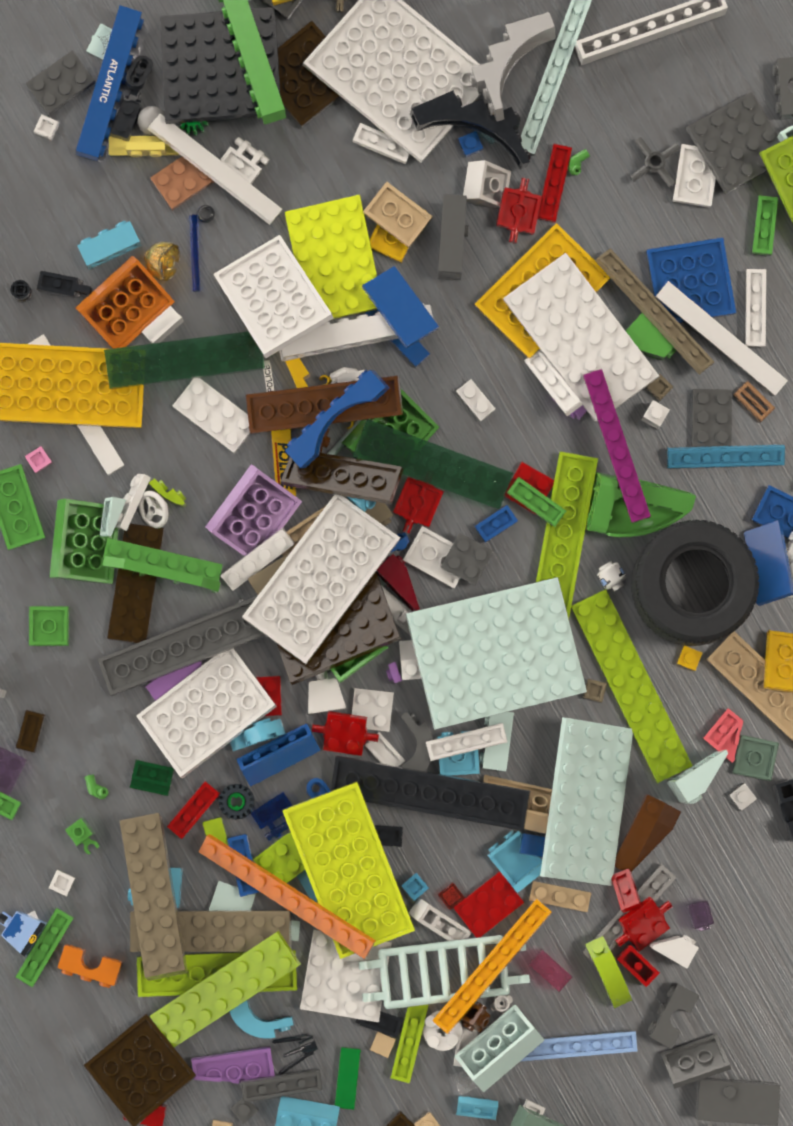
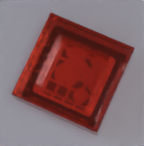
M453 882L438 894L449 910L465 899Z

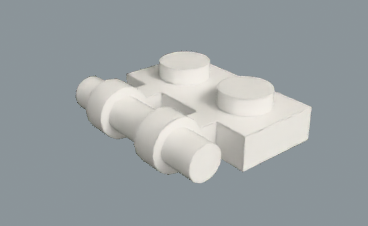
M238 137L234 142L239 146L238 150L236 151L230 146L220 161L252 184L262 171L257 164L261 162L266 166L270 159L261 150L258 151L253 148L250 142ZM245 152L253 156L251 161L243 156Z

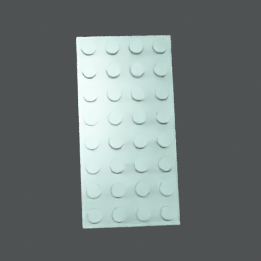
M562 717L540 876L612 886L611 878L614 875L633 737L631 728Z

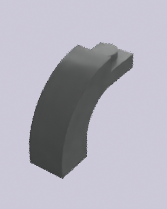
M405 712L400 717L415 735L417 748L413 757L401 767L426 771L431 762L426 745L427 741L433 740L431 731L425 722L418 726L419 720L413 713L408 714Z

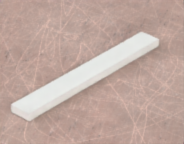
M159 114L149 125L148 130L269 225L281 213L282 208L175 124H166L165 117L162 114Z
M669 281L655 296L774 396L777 395L788 381Z
M44 334L28 343L32 345H50ZM77 425L108 476L125 466L101 426Z

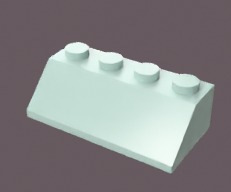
M513 1005L454 1057L473 1082L485 1092L544 1041V1038L520 1009Z

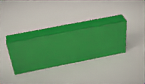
M341 1047L335 1106H339L342 1109L354 1110L361 1052V1049Z

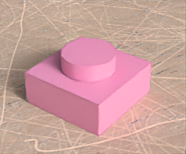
M42 446L25 456L36 474L52 464Z

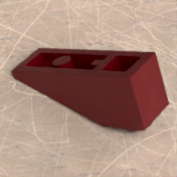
M392 554L377 569V575L412 612L418 611L420 607L407 567L405 566L406 562L399 555L395 556Z

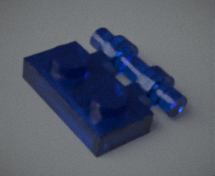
M283 791L250 814L261 830L266 826L269 827L271 831L266 833L265 837L270 841L273 838L277 839L280 837L281 833L289 828L286 821L277 827L273 822L282 816L285 819L283 810L293 805Z

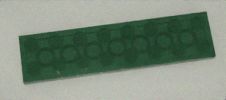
M249 331L104 350L109 389L265 369L263 353Z
M366 419L353 456L366 461L401 466L404 470V475L496 509H500L513 475L510 471Z

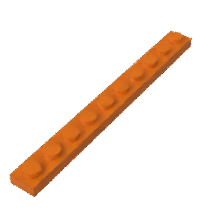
M211 834L206 836L198 851L199 853L363 959L368 956L376 940Z

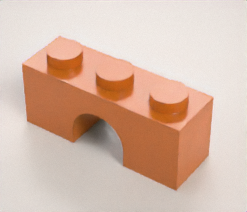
M70 944L64 945L57 967L62 969L61 973L73 976V973L81 975L80 979L91 982L93 979L99 981L100 986L107 988L117 984L123 961L104 956L99 967L89 968L84 962L85 949Z

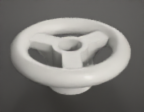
M154 491L144 492L138 505L142 519L147 525L154 528L163 527L167 523L169 515L166 501ZM145 499H146V501H147V503H148V513H147V514H146L145 509H144V501H145ZM154 515L162 516L160 522H153L152 518Z

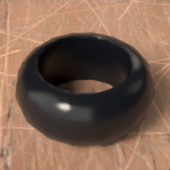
M209 205L201 206L197 211L198 219L204 223L211 222L215 217L214 209ZM204 209L212 212L211 216L207 219L201 217V212Z

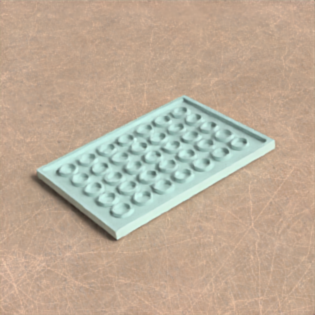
M558 577L406 613L434 730L587 692Z

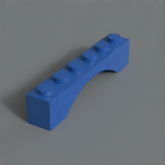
M374 370L362 372L358 377L359 380L355 384H350L344 390L345 394L341 398H335L330 403L331 407L326 412H320L316 416L317 420L312 425L308 424L301 431L303 434L299 438L295 437L287 444L289 447L285 450L286 453L300 468H306L319 456L324 434L337 416L355 405L377 401L390 388Z

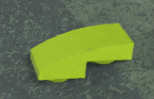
M154 478L149 482L153 489L169 502L183 508L187 506L184 502L186 497L180 490L176 492L174 489H171L167 493L166 490L168 488L162 480L158 482Z

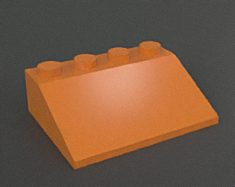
M131 256L75 308L113 349H124L175 301L140 261Z

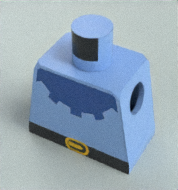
M3 911L0 915V924L6 928L1 936L25 957L28 956L47 922L21 911H16L13 917Z

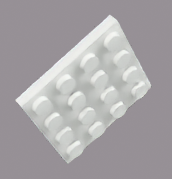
M313 930L300 1009L379 1022L382 1000L363 1002L362 993L382 991L380 968L359 970L358 961L379 959V950L391 948L392 943L384 942L372 947L365 959L356 953L340 959L333 939L322 931Z

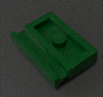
M136 760L129 788L169 796L175 769Z

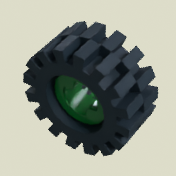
M232 784L221 792L218 801L219 808L228 818L242 819L252 812L255 798L248 787L242 784ZM233 797H241L242 805L240 807L238 805L232 806L231 799Z

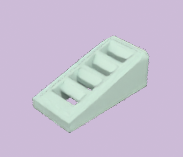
M117 497L105 498L100 537L112 535L126 499Z

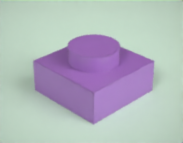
M396 662L388 664L389 669L386 670L389 681L393 680L394 684L401 682L402 679Z

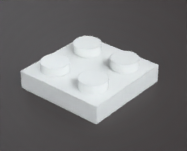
M355 688L352 715L368 717L366 725L368 730L389 732L394 693Z

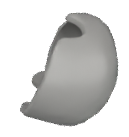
M148 106L142 109L137 118L139 130L146 135L155 136L148 130V127L159 114L165 117V111L156 106Z

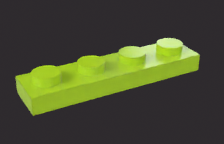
M429 1004L407 1007L390 1079L410 1083Z

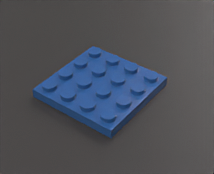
M723 237L646 250L654 296L669 281L712 318L736 314ZM657 299L679 323L685 322L671 309H669L665 304H663L659 299Z

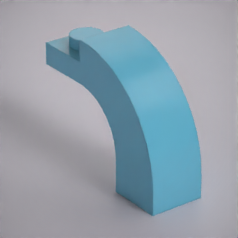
M249 1000L229 1011L234 1022L243 1031L258 1038H276L275 1029H279V1032L291 1029L290 1026L294 1025L293 1016L275 1020L260 1019L252 1012Z

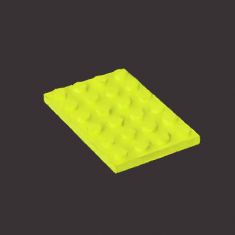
M360 194L285 212L293 255L328 307L333 319L377 310L362 288L365 283L377 277V271Z

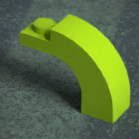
M602 936L585 944L614 1009L632 1001L622 973L604 937Z

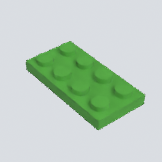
M22 464L0 471V528L8 550L46 538Z

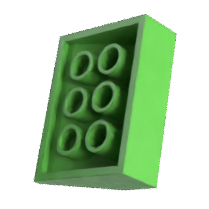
M401 389L403 415L361 420L342 441V444L360 460L404 468L438 430L439 426Z
M72 499L58 500L49 578L113 584L114 568L107 566L103 568L101 564L107 538L117 540L118 529L114 528L112 535L109 537H100L104 504Z

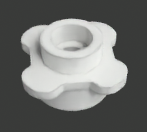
M510 995L495 996L494 1002L490 1007L493 1011L498 1010L504 1014L509 1010L513 998Z

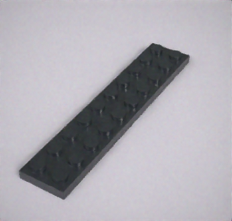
M343 756L335 757L330 792L358 782L365 802L520 831L525 829L530 790Z

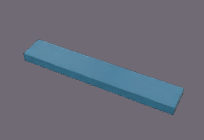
M785 445L667 448V468L785 465Z

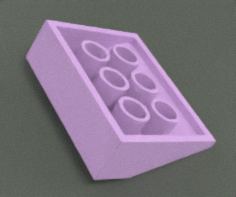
M251 464L205 527L219 539L246 556L284 527L302 501Z

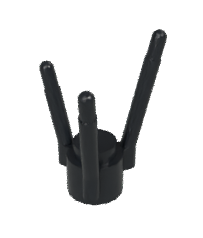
M306 1033L301 1036L272 1041L273 1044L302 1040L298 1042L300 1047L282 1055L285 1058L300 1051L303 1054L279 1071L280 1075L307 1057L314 1055V1051L318 1050L313 1035L307 1036Z

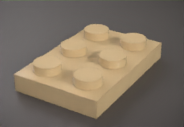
M388 182L384 184L363 211L367 217L408 248L411 247L433 218L432 215Z

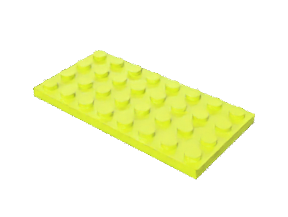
M358 782L283 810L313 891L321 906L376 940L373 947L415 931ZM333 939L340 959L355 954Z

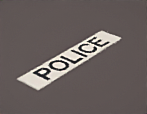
M270 360L262 361L267 392L274 391Z

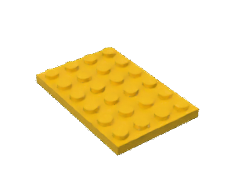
M557 223L474 304L529 359L540 348L504 302V297L565 253L570 257L596 293L611 279L595 260Z

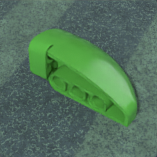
M596 472L587 518V530L613 537H634L653 533L670 526L693 509L696 495L639 479L651 518L631 523L616 475Z

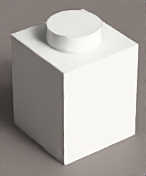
M653 400L641 420L658 430L670 409Z

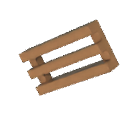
M748 381L733 395L760 423L775 409ZM746 387L768 408L767 411L745 390ZM740 393H742L763 415L761 416V415L740 395Z

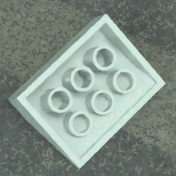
M727 750L712 753L666 782L679 803L694 804L703 798L701 794L707 790L728 755Z

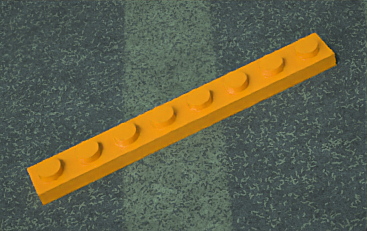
M536 899L432 1021L446 1034H449L552 914V911Z

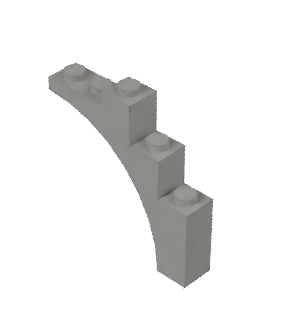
M549 12L506 24V33L503 34L504 42L488 46L489 54L486 55L488 63L471 67V85L476 87L478 94L483 93L485 100L489 99L488 108L490 114L495 115L496 121L504 120L501 95L504 83L512 68L532 49L556 39L555 26Z

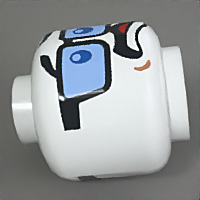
M610 561L599 568L600 572L597 574V577L606 590L613 588L616 591L624 586L623 581L627 576L619 563Z

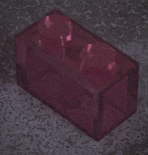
M542 949L528 963L559 992L572 978L566 970Z

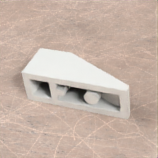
M420 897L409 911L410 916L448 941L468 939L472 933Z

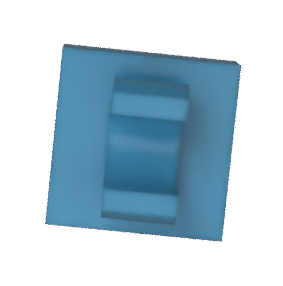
M417 873L401 885L414 901L429 889Z

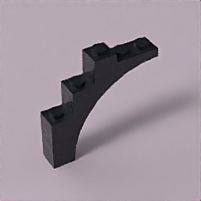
M453 90L411 108L410 116L417 131L443 125L467 127L491 137L502 145L513 157L520 170L526 168L530 162L529 152L523 148L519 132H515L521 120L517 111L514 112L512 107L503 110L504 120L496 121L495 115H490L488 103L485 104L483 98L461 107V98L459 95H455Z

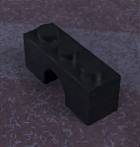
M793 779L773 784L772 787L789 840L793 842Z

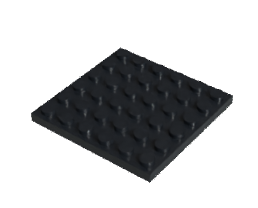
M273 7L251 9L281 97L276 11ZM222 11L160 16L166 124L257 117L255 107L258 106L256 101L252 102L249 93L252 88L251 85L246 84L244 78L246 70L240 67L238 57H241L239 51L235 52L232 42L235 38L234 35L230 36L227 28L229 20L228 18L224 19Z

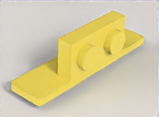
M109 136L110 156L138 158L142 156L180 155L157 136H131L129 142Z

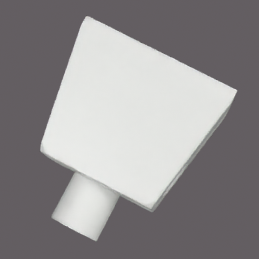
M325 671L316 675L317 681L309 682V714L346 709L337 678L328 679V672Z

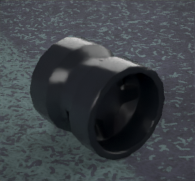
M16 280L12 283L10 288L12 296L18 302L29 301L32 297V289L24 280Z

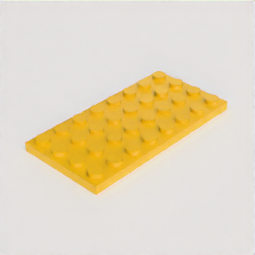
M0 343V421L142 429L146 351Z

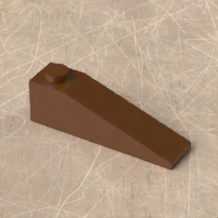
M645 794L616 854L615 867L622 871L629 868L632 872L673 830L681 811Z

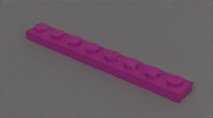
M600 369L584 374L583 378L631 523L651 518L603 370Z

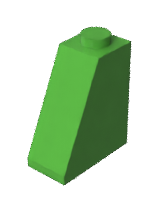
M643 313L626 330L627 334L645 356L663 361L665 357L670 359L677 351Z

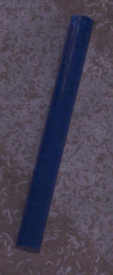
M192 214L189 215L193 292H200L197 215Z

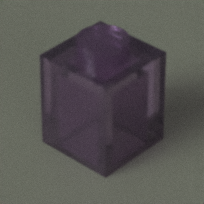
M708 900L686 905L693 928L699 929V931L710 929V925L714 924Z

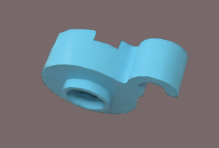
M268 718L253 723L252 728L244 730L230 744L234 752L255 745L258 742L277 738L286 733L281 719L271 721Z

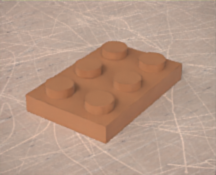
M182 156L150 177L172 211L214 183L212 179Z

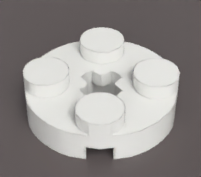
M439 1010L426 1018L423 1034L430 1047L446 1051L454 1048L463 1037L464 1028L460 1020L449 1034L445 1033V1036H442L438 1031L440 1027L432 1021L441 1011Z

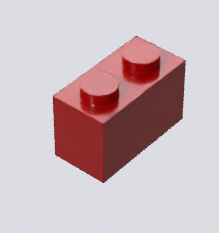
M630 944L616 957L645 987L660 973Z

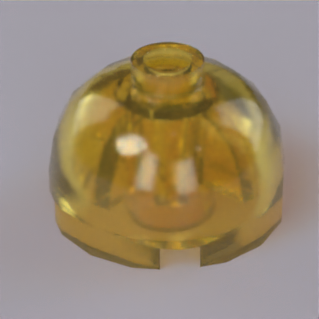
M165 241L152 245L144 255L147 271L159 280L169 281L172 279L177 269H173L175 262L179 263L180 261L179 246Z

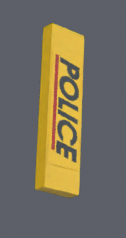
M291 429L271 431L275 482L296 496V487L285 486L281 483L290 458L285 450L289 447L287 444L292 440Z

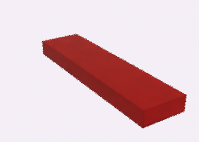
M553 143L538 219L556 223L572 147Z

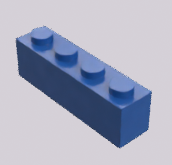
M306 723L236 760L251 787L321 750Z

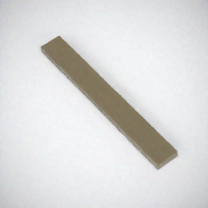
M611 248L596 259L595 262L699 375L714 364L712 358Z

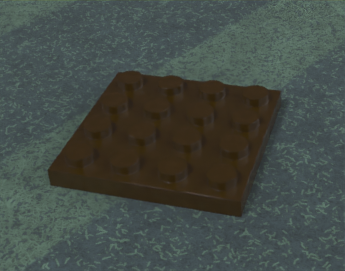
M310 21L278 47L281 100L284 108L301 128L341 97L303 66V62L326 38L313 21Z
M147 1014L83 1065L131 1126L139 1125L197 1077Z

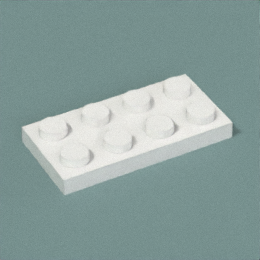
M198 376L194 377L173 405V408L234 454L250 434L248 414Z

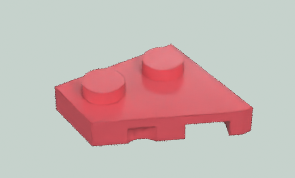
M727 708L702 739L717 751L727 750L728 755L726 759L733 763L743 720Z

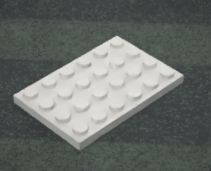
M280 235L214 273L216 280L265 358L333 319L328 307Z
M231 649L211 658L139 713L137 718L178 775L184 778L277 706L235 649Z

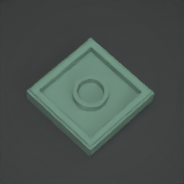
M740 734L732 773L772 781L779 743Z

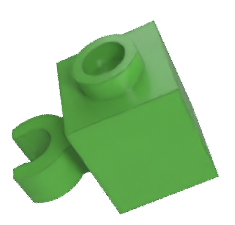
M80 818L65 829L76 846L84 844V851L88 855L91 854L88 848L90 844H94L96 848L100 847L97 841L90 838L95 832L84 818Z

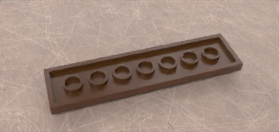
M399 376L381 377L390 388L377 401L355 405L337 416L331 424L403 415ZM357 381L247 394L246 403L250 434L302 428L308 424L312 425L317 420L316 416L320 412H326L331 407L330 403L337 397L341 398L345 394L344 390L350 384H355Z

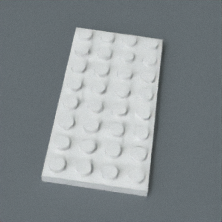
M566 253L503 298L504 302L579 398L596 423L598 420L583 378L584 374L600 369L603 370L615 409L659 378L658 373Z
M334 495L242 618L300 661L307 664L398 543L400 537L345 497Z

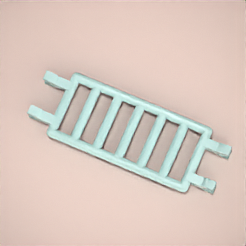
M497 935L380 949L378 952L379 959L358 961L359 970L380 968L382 991L362 993L363 1002L383 1000L386 1009L448 1002L455 993H450L446 949H458L461 984L463 985L469 978L465 947L477 946L480 965L486 958L485 945L498 944L503 936ZM526 944L520 951H526ZM438 951L443 995L431 996L426 952ZM418 953L423 997L411 998L406 954ZM398 955L403 999L391 1001L387 956ZM506 966L500 973L502 988L490 989L489 986L480 998L508 995L510 993L509 985L530 983L529 974L508 976Z

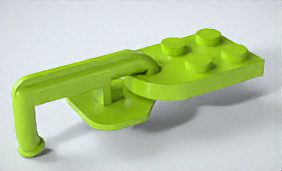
M291 832L284 835L253 859L256 864L286 883H289L305 870Z

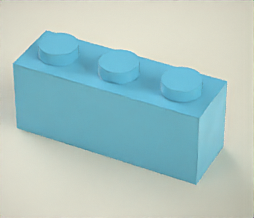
M122 221L115 225L116 228L102 230L98 233V236L92 239L88 237L80 241L81 244L77 246L89 270L142 246L130 221Z
M282 1096L275 1126H337L340 1107Z

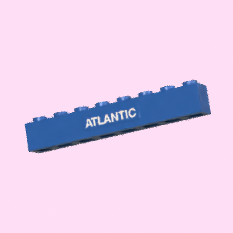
M119 5L76 148V155L97 162L99 157L104 156L106 146L103 143L105 138L109 139L111 131L109 123L110 120L114 121L117 110L114 109L115 103H120L122 91L119 90L121 84L125 85L127 73H125L127 66H131L133 60L131 50L132 48L136 49L139 37H136L137 30H142L144 19L141 18L142 12Z

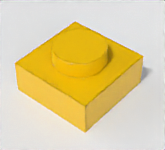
M683 646L677 664L696 671L702 652Z

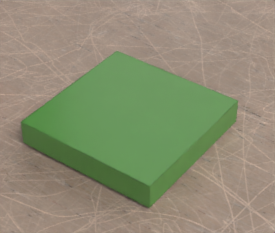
M29 606V646H69V606Z

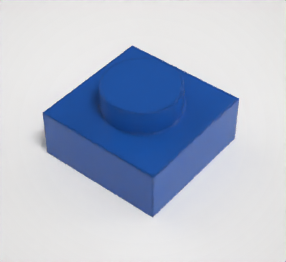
M476 131L458 138L465 157L476 154L484 149Z

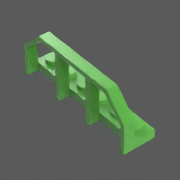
M107 538L101 567L126 569L139 572V576L142 577L148 574L174 580V584L177 585L182 582L212 590V593H217L221 583L219 579L223 564Z

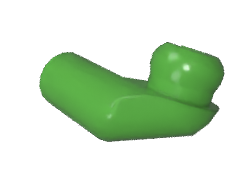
M586 149L570 158L568 169L572 175H579L582 170V161L590 157Z
M94 774L85 776L88 793L98 799H105L109 794L108 789L96 784Z

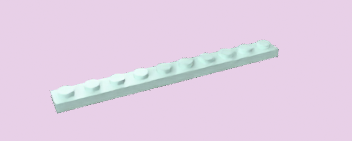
M571 0L521 134V144L524 149L528 150L529 155H535L592 0Z

